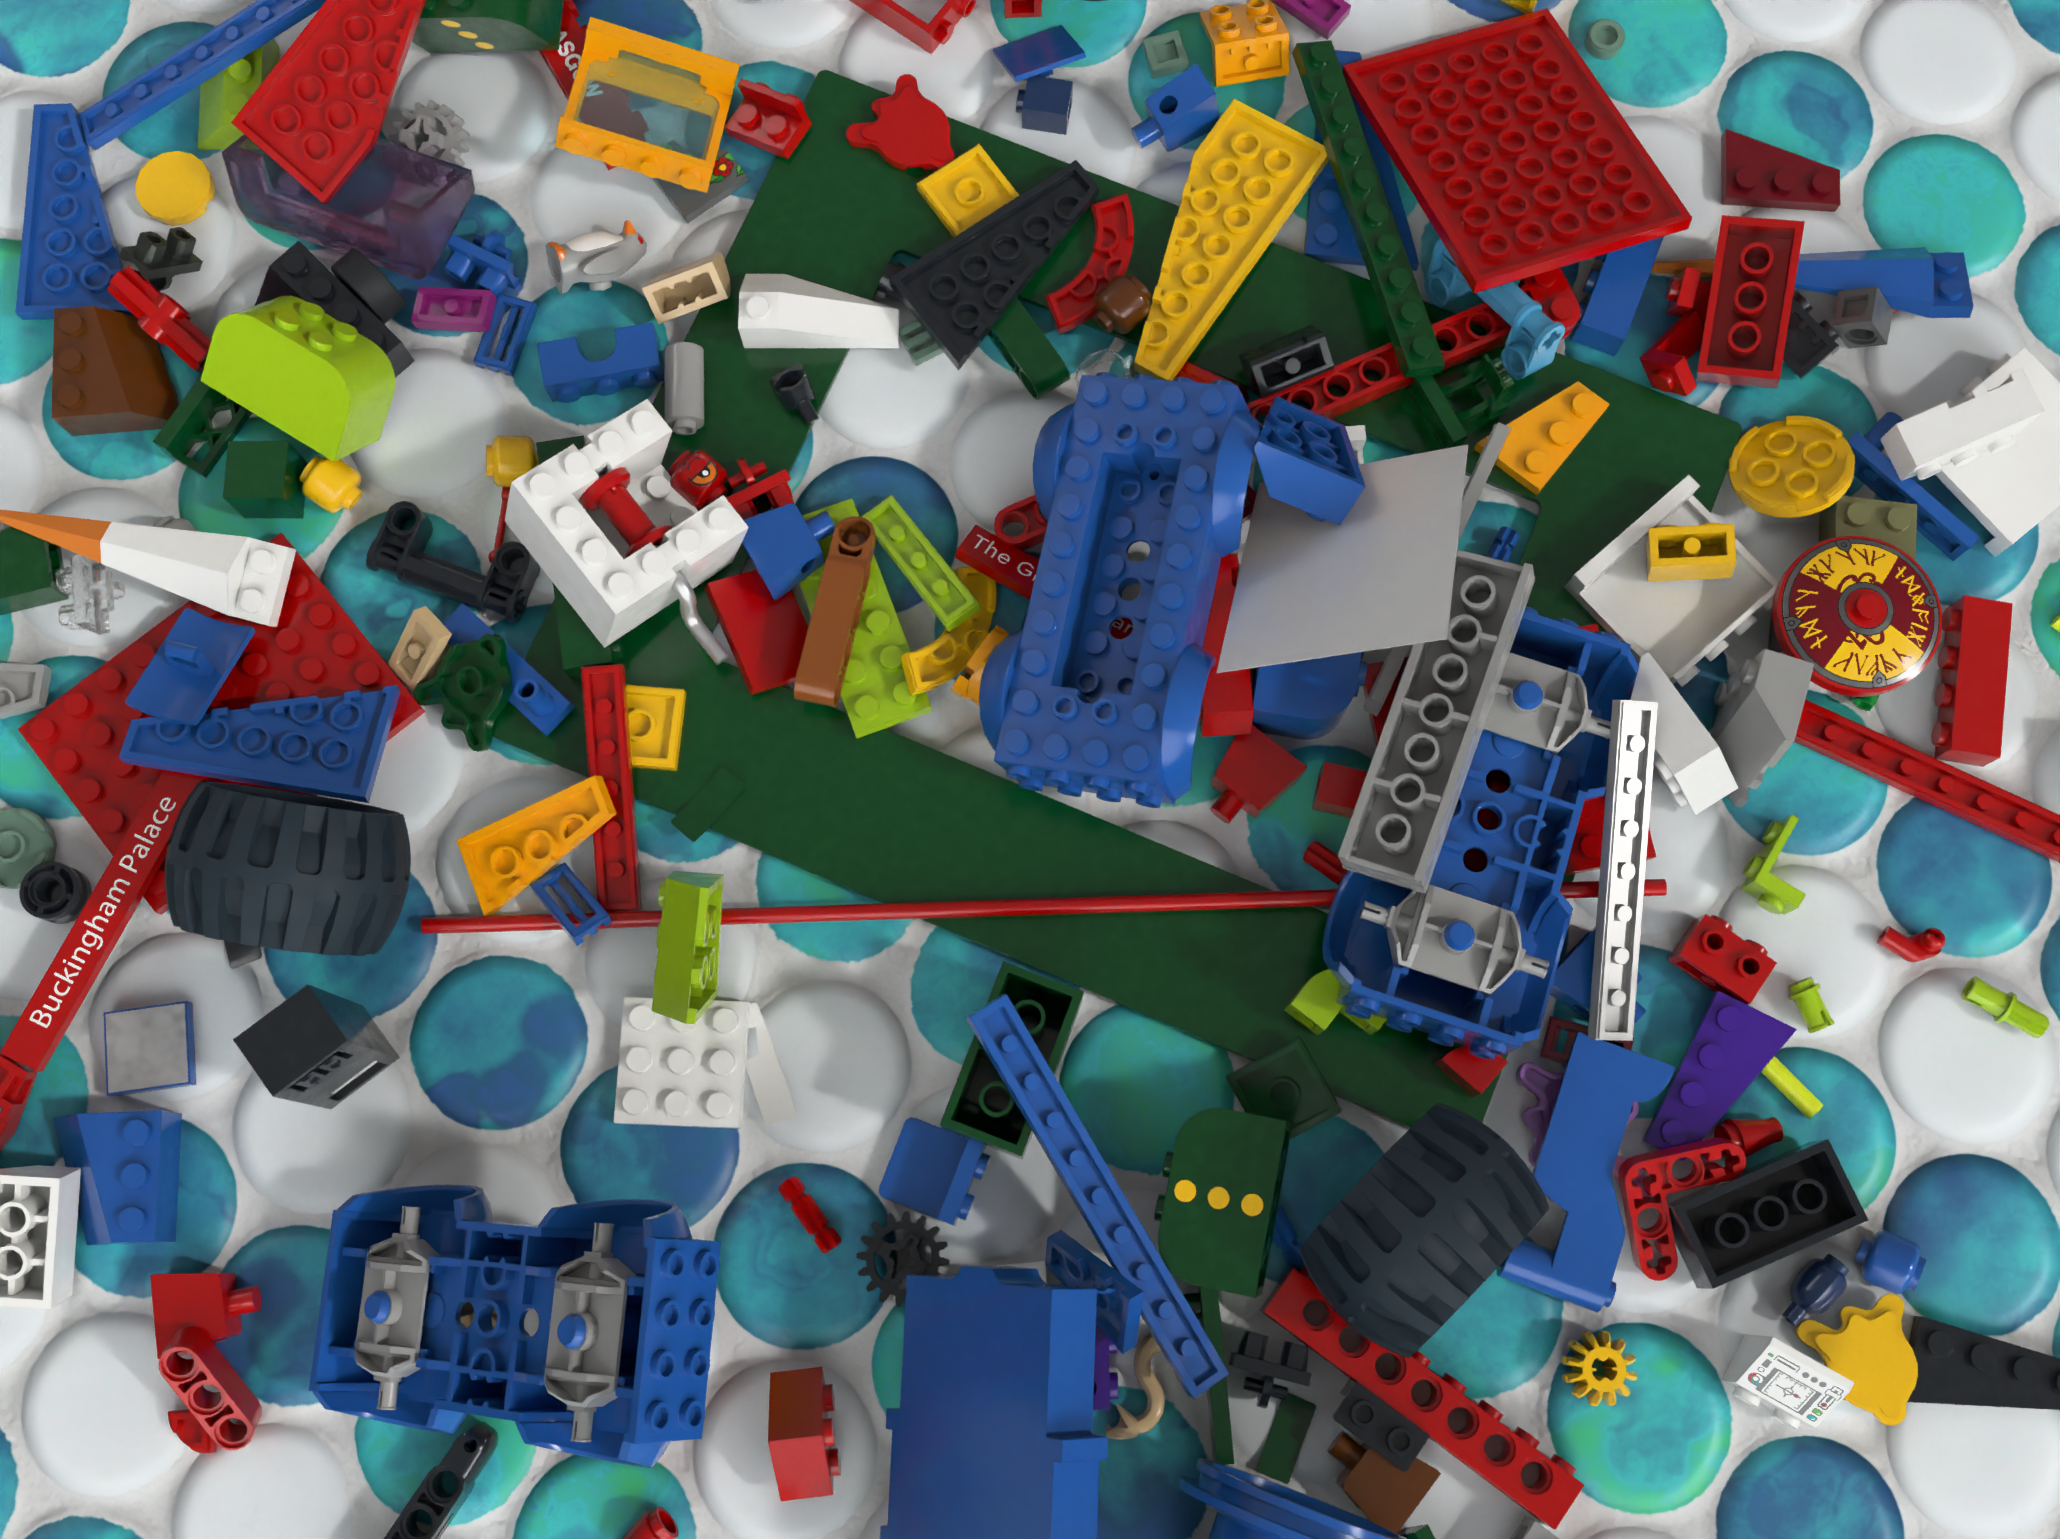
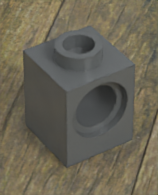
M1878 286L1838 291L1832 326L1848 349L1887 345L1893 309Z

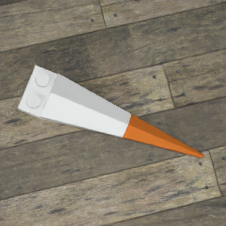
M0 509L1 523L228 616L277 627L296 549L243 536Z

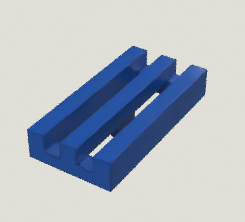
M501 293L498 294L490 330L483 333L473 360L476 367L482 369L488 367L491 371L497 373L503 371L505 375L513 377L538 310L534 302ZM507 305H510L512 307L507 321L502 328L493 358H489L488 356ZM524 309L523 312H522L521 318H520V320H519L517 329H516V331H515L514 337H513V339H512L511 345H510V347H509L508 353H507V355H506L505 361H503V358H504V356H505L506 350H507V348H508L509 342H510V340H511V337H512V334H513V332H514L515 326H516V324H517V321H518L519 315H520V313H521V310Z
M565 862L530 885L533 893L577 946L584 942L582 937L589 934L592 937L598 933L597 927L601 924L606 927L612 923L608 913ZM563 876L594 913L593 917L589 919L557 881L558 878ZM549 885L581 925L578 927L574 926L544 889L546 886Z

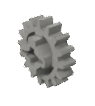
M429 100L427 107H425L420 102H415V112L411 113L404 109L402 113L405 120L402 123L399 121L393 122L394 127L398 131L397 134L388 135V140L395 144V147L388 150V155L396 159L393 167L402 172V176L413 183L418 182L428 187L430 182L433 181L440 186L443 185L444 174L451 178L455 177L453 170L455 165L464 167L465 163L460 159L461 153L469 152L470 148L463 144L462 141L467 139L470 134L462 128L465 123L464 120L445 104L440 106L433 100Z

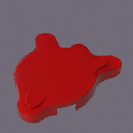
M904 74L898 78L893 95L873 101L872 113L877 118L875 122L852 124L846 132L849 145L873 149L887 163L903 171H907V167L916 168L922 166L923 170L937 171L955 159L954 152L950 146V126L947 116L934 102L921 95L916 78L910 74Z

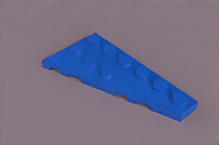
M1335 50L1342 70L1343 65L1362 60L1360 52ZM1350 92L1412 271H1417L1419 261L1389 154ZM1315 121L1314 140L1323 145ZM1328 161L1309 188L1304 255L1322 262L1365 266L1336 179Z

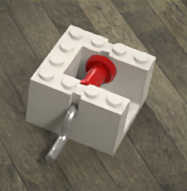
M648 399L587 435L583 448L578 450L572 444L511 482L504 521L604 648L679 599L680 613L685 625L714 663L718 665L728 658L729 654L700 618L696 609L697 600L693 589L733 562L749 527L724 495L698 511L671 487V476L661 463L672 434V429Z

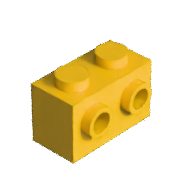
M1712 522L1698 526L1679 527L1677 525H1663L1657 528H1649L1645 543L1647 582L1731 578L1736 565L1734 524Z

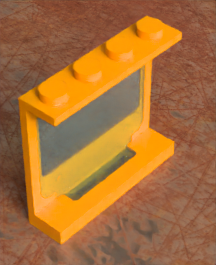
M590 17L584 50L564 116H560L555 147L572 154L583 155L606 162L611 166H619L642 173L651 178H659L682 185L687 189H695L707 193L740 64Z

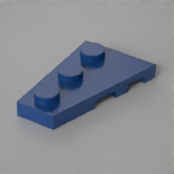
M1062 1230L1047 1237L1045 1265L1063 1286L1115 1289L1112 1293H1097L1096 1324L1122 1354L1136 1347L1144 1291Z

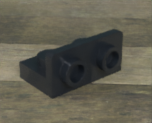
M1796 292L1792 299L1783 361L1802 380L1830 354L1833 355L1839 350V345L1835 340L1840 336L1827 321L1823 320L1818 324L1809 314L1813 307L1799 292Z
M1349 1379L1340 1392L1345 1398L1333 1414V1419L1404 1472L1407 1471L1430 1435L1359 1382Z

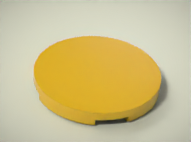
M1800 415L1785 416V420L1772 422L1759 428L1754 426L1738 440L1732 457L1729 458L1730 484L1737 497L1745 505L1757 512L1782 518L1807 516L1830 507L1846 493L1852 483L1855 470V454H1853L1851 446L1843 437V432L1824 420Z

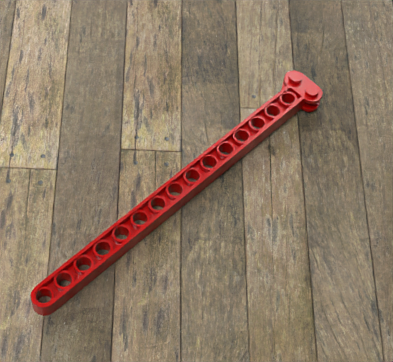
M1557 268L1520 279L1518 287L1534 301L1539 302L1542 306V312L1553 322H1561L1565 326V333L1561 340L1569 336L1580 318L1581 309L1562 270ZM1485 302L1432 324L1436 340H1445L1452 346L1450 351L1440 350L1445 362V366L1441 371L1506 344L1511 326ZM1480 325L1484 327L1487 335L1478 336L1470 330V326ZM1390 342L1334 366V369L1262 399L1259 398L1252 401L1247 406L1252 416L1256 419L1259 416L1268 414L1273 400L1278 396L1291 403L1303 400L1310 405V411L1332 419L1411 385L1414 377H1403L1393 345ZM1375 370L1381 375L1382 379L1376 382L1369 381L1365 378L1363 372ZM1331 385H1339L1344 388L1346 395L1335 397L1329 393L1327 388ZM1036 494L999 511L995 517L994 531L995 536L1002 543L1017 547L1022 551L1043 543L1048 523L1039 515L1041 510L1037 503ZM1012 522L1020 523L1025 528L1022 534L1014 537L1005 534L1003 529Z

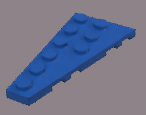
M72 103L34 104L16 301V314L22 320L54 319V309L96 306L135 316L107 291L111 278L118 271L123 270L124 267L122 260L119 258V250L89 146L86 144L78 116L79 112Z
M398 685L383 687L382 691L361 693L360 690L344 692V696L321 699L317 696L250 704L251 708L229 710L228 707L211 709V713L204 714L197 725L174 723L157 717L132 719L119 758L125 764L369 803L401 691Z

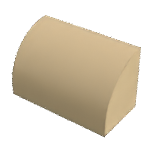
M719 251L651 277L642 287V290L657 323L660 324L727 299L731 294V283L722 252Z

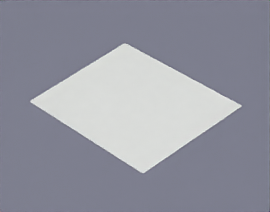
M1468 445L1359 464L1358 466L1366 487L1341 525L1328 520L1324 522L1317 521L1311 518L1305 511L1269 497L1265 482L1259 483L1217 673L1447 639Z

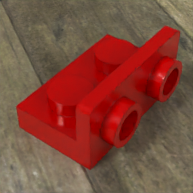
M742 78L737 86L744 99L724 126L729 137L788 160L812 125L804 110L803 102L791 93L782 94L772 90L762 82L753 83Z

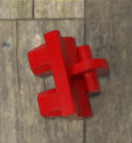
M744 458L736 460L740 472L728 477V482L732 489L745 482L748 487L726 499L743 520L759 515L752 500L763 494H766L773 509L790 503L794 504L792 492L788 485L791 478L786 469L757 483L755 478L768 472L764 462L761 461L749 467Z

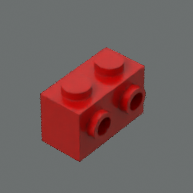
M1705 914L1693 920L1667 960L1711 991H1720L1747 1005L1750 1004L1777 962L1767 956L1768 951L1759 943L1749 939L1743 940L1733 933L1732 926L1724 919L1715 915L1708 916Z

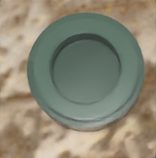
M1598 20L1590 26L1584 40L1585 48L1590 55L1597 59H1611L1619 53L1625 40V33L1623 28L1613 20Z

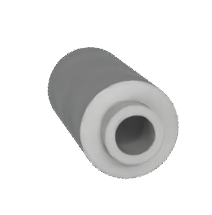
M676 342L667 345L664 349L665 422L676 434L692 435L696 433L697 429L704 426V349L694 343Z

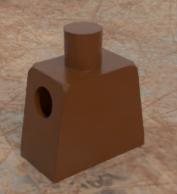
M1344 1431L1337 1435L1327 1450L1330 1455L1345 1466L1336 1480L1337 1485L1367 1520L1395 1533L1400 1531L1441 1475L1437 1469L1418 1458H1415L1409 1469L1404 1472L1367 1444L1363 1443L1360 1445Z

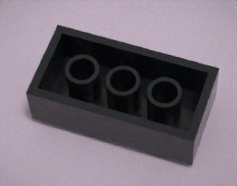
M1829 1139L1808 1142L1744 1170L1735 1179L1712 1184L1668 1204L1675 1243L1696 1287L1702 1289H1714L1868 1221Z

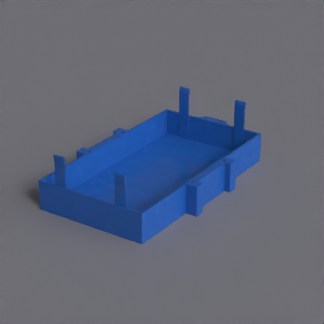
M961 1266L957 1275L907 1274L900 1408H887L886 1429L892 1430L888 1523L881 1526L880 1539H1097L1099 1460L1108 1459V1437L1092 1434L1097 1293H1112L1115 1289L1051 1285L1042 1280L1038 1269L1013 1266Z

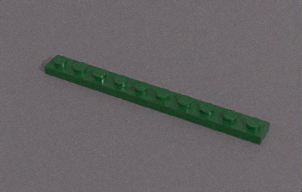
M1332 41L1297 43L1292 54L1404 378L1438 374L1444 368L1445 362Z

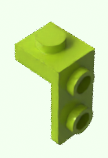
M1793 814L1780 821L1774 820L1768 826L1762 837V841L1766 842V845L1760 855L1754 854L1742 873L1747 878L1741 890L1758 899L1757 903L1760 907L1774 914L1782 913L1785 915L1799 908L1806 895L1770 873L1773 864L1799 820Z

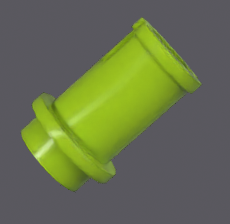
M1812 977L1802 979L1788 986L1791 992L1788 998L1789 1000H1795L1809 1033L1827 1028V1025L1831 1026L1835 1023L1818 991L1821 986L1819 983H1814Z

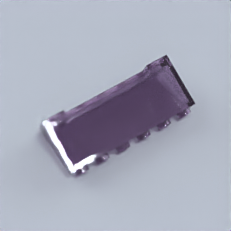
M245 134L221 152L236 204L240 211L251 221L343 254L355 248L374 265L418 280L426 277L435 268L475 192L471 169L378 138L375 146L328 204L322 203Z

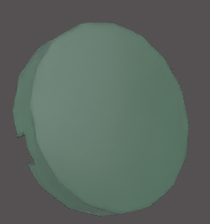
M12 808L0 810V888L19 889L24 876L29 870L38 864L51 862L55 859L57 842L53 828L45 818L28 809Z

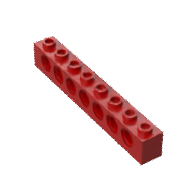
M1302 1267L1299 1272L1294 1268H1288L1259 1310L1348 1378L1359 1382L1430 1435L1429 1438L1544 1525L1556 1530L1582 1490L1584 1484L1573 1477L1576 1469L1556 1454H1553L1551 1459L1547 1458L1536 1449L1540 1444L1536 1438L1518 1426L1513 1432L1500 1423L1504 1416L1502 1413L1482 1399L1476 1405L1463 1395L1467 1388L1451 1375L1444 1373L1442 1378L1437 1376L1427 1368L1431 1361L1419 1351L1410 1358H1406L1375 1344L1359 1333L1360 1342L1357 1348L1346 1352L1339 1343V1335L1344 1328L1350 1325L1333 1310L1321 1295L1305 1267ZM1315 1299L1323 1305L1325 1314L1319 1324L1310 1325L1304 1318L1303 1310L1309 1301ZM1384 1353H1389L1395 1361V1370L1387 1378H1381L1375 1370L1377 1358ZM1425 1380L1431 1388V1396L1426 1403L1417 1405L1412 1399L1411 1390L1416 1382ZM1461 1407L1466 1413L1467 1422L1462 1430L1453 1432L1448 1425V1415L1454 1408ZM1497 1434L1502 1440L1503 1449L1498 1457L1489 1459L1485 1454L1484 1444L1488 1437ZM1529 1462H1535L1539 1469L1538 1480L1533 1485L1525 1486L1521 1479L1522 1468Z

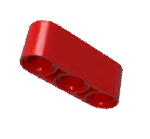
M184 1327L177 1330L172 1335L160 1357L159 1371L218 1446L226 1450L244 1448L251 1441L262 1415V1407L258 1399L206 1333L195 1327ZM176 1351L188 1352L193 1359L182 1358ZM203 1385L215 1386L219 1392L208 1391ZM229 1419H240L245 1423V1425L234 1424Z

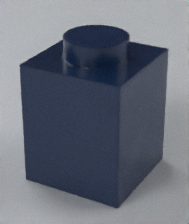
M1040 76L1029 77L1026 89H1019L1016 102V112L1022 113V128L1066 135L1072 107L1073 81Z

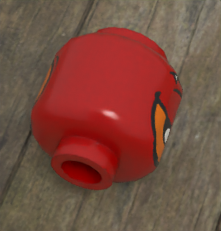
M690 450L683 452L668 471L671 476V487L696 509H701L724 495L725 497L728 493V489L724 486L728 478L727 470L704 450H697L693 453Z

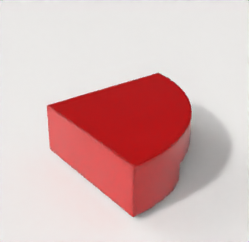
M189 1409L168 1411V1419L172 1431L190 1449L199 1453L216 1452L217 1444Z

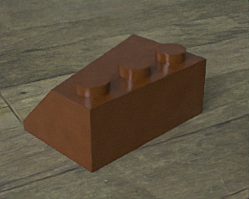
M96 306L54 309L52 419L72 436L162 429L179 406L177 401L178 395L174 384L168 376L165 367L166 362L158 341L139 326L137 317Z

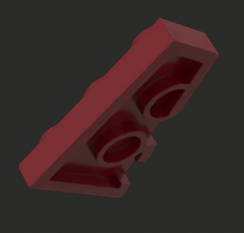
M1725 129L1721 136V205L1835 212L1841 205L1840 170Z

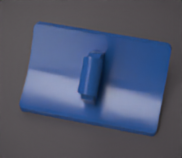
M189 608L184 609L125 701L126 705L166 721L185 725H197L250 642L255 629L251 626L225 623Z

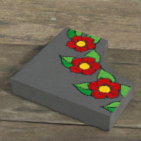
M674 142L664 147L666 149L673 150L699 159H702L703 154L696 155L684 151ZM726 148L717 152L707 193L695 189H687L682 185L659 178H652L687 223L749 182L747 174Z

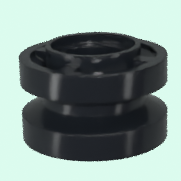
M53 861L38 864L29 870L24 876L19 890L21 904L29 914L55 924H65L76 920L92 894L91 884L82 872ZM60 885L61 892L59 896L54 901H52L51 893L56 886Z

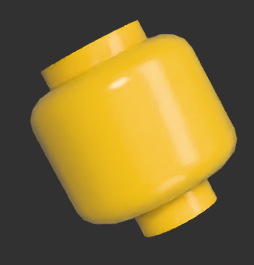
M499 435L494 438L492 445H486V477H492L494 483L499 487H511L512 481L539 465L534 442L528 436Z
M317 455L308 463L300 476V481L303 482L302 492L304 496L329 513H336L344 507L351 510L363 494V491L359 489L361 474L341 459L333 462L325 456L322 458Z

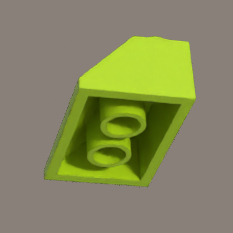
M274 38L201 84L198 148L200 151L259 148L231 122L279 62L280 47Z

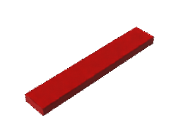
M625 665L581 667L589 778L594 775L603 777L617 813L593 833L597 901L606 912L641 910L642 900Z

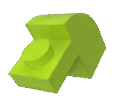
M1329 969L1316 974L1305 983L1284 1009V1011L1317 1036L1326 1030L1338 1012H1341L1370 1035L1377 1032L1387 1020L1372 1014L1370 1019H1363L1346 1013V1006L1336 1003L1341 984Z

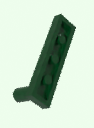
M1197 1286V1293L1183 1295L1196 1318L1200 1319L1203 1330L1225 1365L1218 1290ZM1225 1376L1207 1389L1213 1461L1228 1465L1234 1464L1227 1380Z

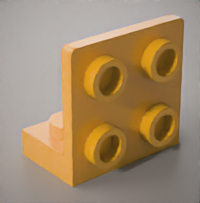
M1249 0L1246 4L1236 6L1215 5L1210 10L1200 12V22L1212 45L1213 81L1216 87L1289 75V32L1272 1Z

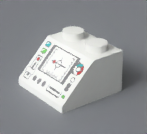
M1749 1334L1743 1335L1722 1381L1735 1388L1733 1392L1735 1397L1754 1407H1758L1760 1402L1775 1410L1772 1415L1774 1419L1796 1430L1799 1425L1816 1428L1851 1391L1854 1385L1853 1381L1774 1337Z

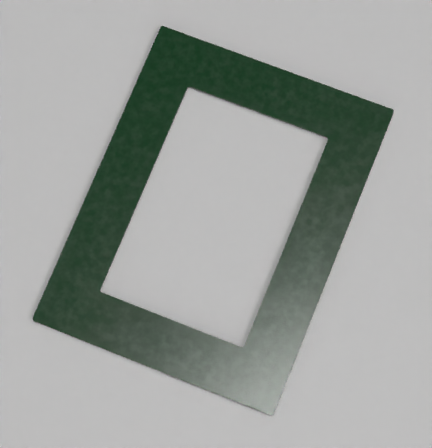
M821 70L817 74L803 102L804 110L812 125L788 160L776 156L725 258L730 277L731 294L727 299L700 308L684 342L700 345L704 349V426L697 429L696 433L692 435H679L674 433L672 429V434L661 463L667 472L683 452L690 450L693 453L697 450H704L727 470L728 477L740 472L736 460L744 458L749 467L761 461L764 462L768 472L756 477L757 483L784 469L790 474L815 422L806 426L797 408L787 411L772 390L770 379L796 364H801L816 396L815 399L811 400V403L817 414H819L850 348H744L738 330L739 291L745 274H787L873 301L878 292L877 288L888 261L892 263L894 257L900 253L920 259L953 238L917 190V183L934 173V170H923L922 166L916 168L907 167V171H903L887 163L877 151L869 148L853 147L847 142L846 132L848 127L856 123L875 122L877 118L872 113L873 101L891 96L890 94L828 70ZM947 117L950 126V146L954 152L955 159L980 144L1019 195L1069 165V163ZM1085 170L1099 186V195L1092 204L1127 193L1134 219V240L1132 256L1125 277L1128 278L1132 275L1139 279L1148 289L1151 297H1153L1175 217H1177L1180 206ZM1091 205L1019 294L1018 299L1049 311L1045 302L1046 295L1064 287L1082 269L1084 270L1092 255L1095 242V226L1091 214ZM1271 242L1187 361L1230 381L1238 382L1250 390L1239 354L1253 348L1259 350L1260 345L1306 326L1312 325L1316 329L1323 331L1334 366L1386 345L1391 340L1370 280ZM1152 298L1149 300L1150 307L1152 305ZM1423 301L1431 325L1456 315L1454 312ZM1094 316L1084 322L1083 325L1139 346L1148 316L1128 334H1120L1114 330L1107 333L1098 325ZM1480 325L1470 326V330L1478 336L1487 335L1484 327ZM1437 340L1440 350H1452L1449 342ZM1505 344L1432 376L1438 386L1453 384L1464 378L1461 372L1467 366L1482 360L1484 355L1487 354L1491 361L1496 357H1499L1501 360V352ZM1555 352V357L1551 364L1523 379L1515 380L1512 378L1515 385L1508 388L1514 400L1508 403L1510 407L1506 412L1491 420L1486 416L1463 427L1468 435L1463 445H1468L1465 475L1471 476L1480 457V453L1474 450L1476 443L1489 436L1495 424L1498 422L1504 425L1509 424L1577 381L1610 404L1537 496L1495 464L1486 481L1489 485L1535 502L1539 506L1537 519L1518 564L1521 566L1524 563L1532 564L1534 576L1536 577L1526 606L1535 609L1538 615L1553 620L1557 618L1568 619L1577 623L1579 627L1597 624L1599 631L1607 632L1564 588L1577 571L1688 475L1700 485L1693 496L1711 513L1729 466V458L1732 457L1742 428L1739 423ZM1375 370L1363 372V375L1369 381L1376 382L1382 379L1381 375ZM663 381L652 405L665 421V382ZM1331 385L1327 388L1329 393L1335 397L1346 395L1344 388L1339 385ZM1411 385L1331 419L1345 426L1365 425L1367 437L1411 454L1441 449L1408 393ZM1469 391L1451 400L1458 413L1469 410L1477 405ZM1303 400L1293 402L1298 406L1311 410L1310 405ZM727 479L724 486L728 489V493L725 498L747 488V483L745 482L732 489ZM766 494L752 500L758 514L773 510ZM742 543L730 565L693 589L697 600V612L712 634L719 621L705 591V587L709 582L742 574L749 560V555ZM554 599L524 660L572 703L575 708L546 736L508 701L505 708L494 721L492 736L497 740L589 778L582 679L571 680L563 670ZM679 599L621 637L624 659L618 660V664L625 665L626 685L685 689L687 693L677 771L632 767L634 798L677 815L706 786L719 769L725 767L744 783L746 787L728 809L713 823L709 830L880 903L1273 891L1043 794L1024 789L1019 784L887 729L857 739L846 712L831 706L795 700L794 691L784 686L750 695L738 667L724 661L716 665L710 656L706 654V651L695 639L682 619ZM1575 874L1565 875L1562 882H1573ZM1314 907L920 919L1252 1061L1301 1036L1334 1096L1409 1128L1437 1103L1455 1108L1483 1122L1502 1072L1501 1070L1482 1094L1471 1097L1434 1064L1441 1056L1465 1045L1456 1042L1453 1043V1046L1440 1045L1427 1039L1429 1033L1412 1028L1411 1033L1398 1031L1386 1025L1387 1020L1377 1032L1370 1035L1341 1012H1338L1326 1030L1317 1036L1284 1011L1305 983L1316 974L1329 969L1323 960L1322 951L1328 913ZM1508 1053L1502 1055V1057L1506 1060Z

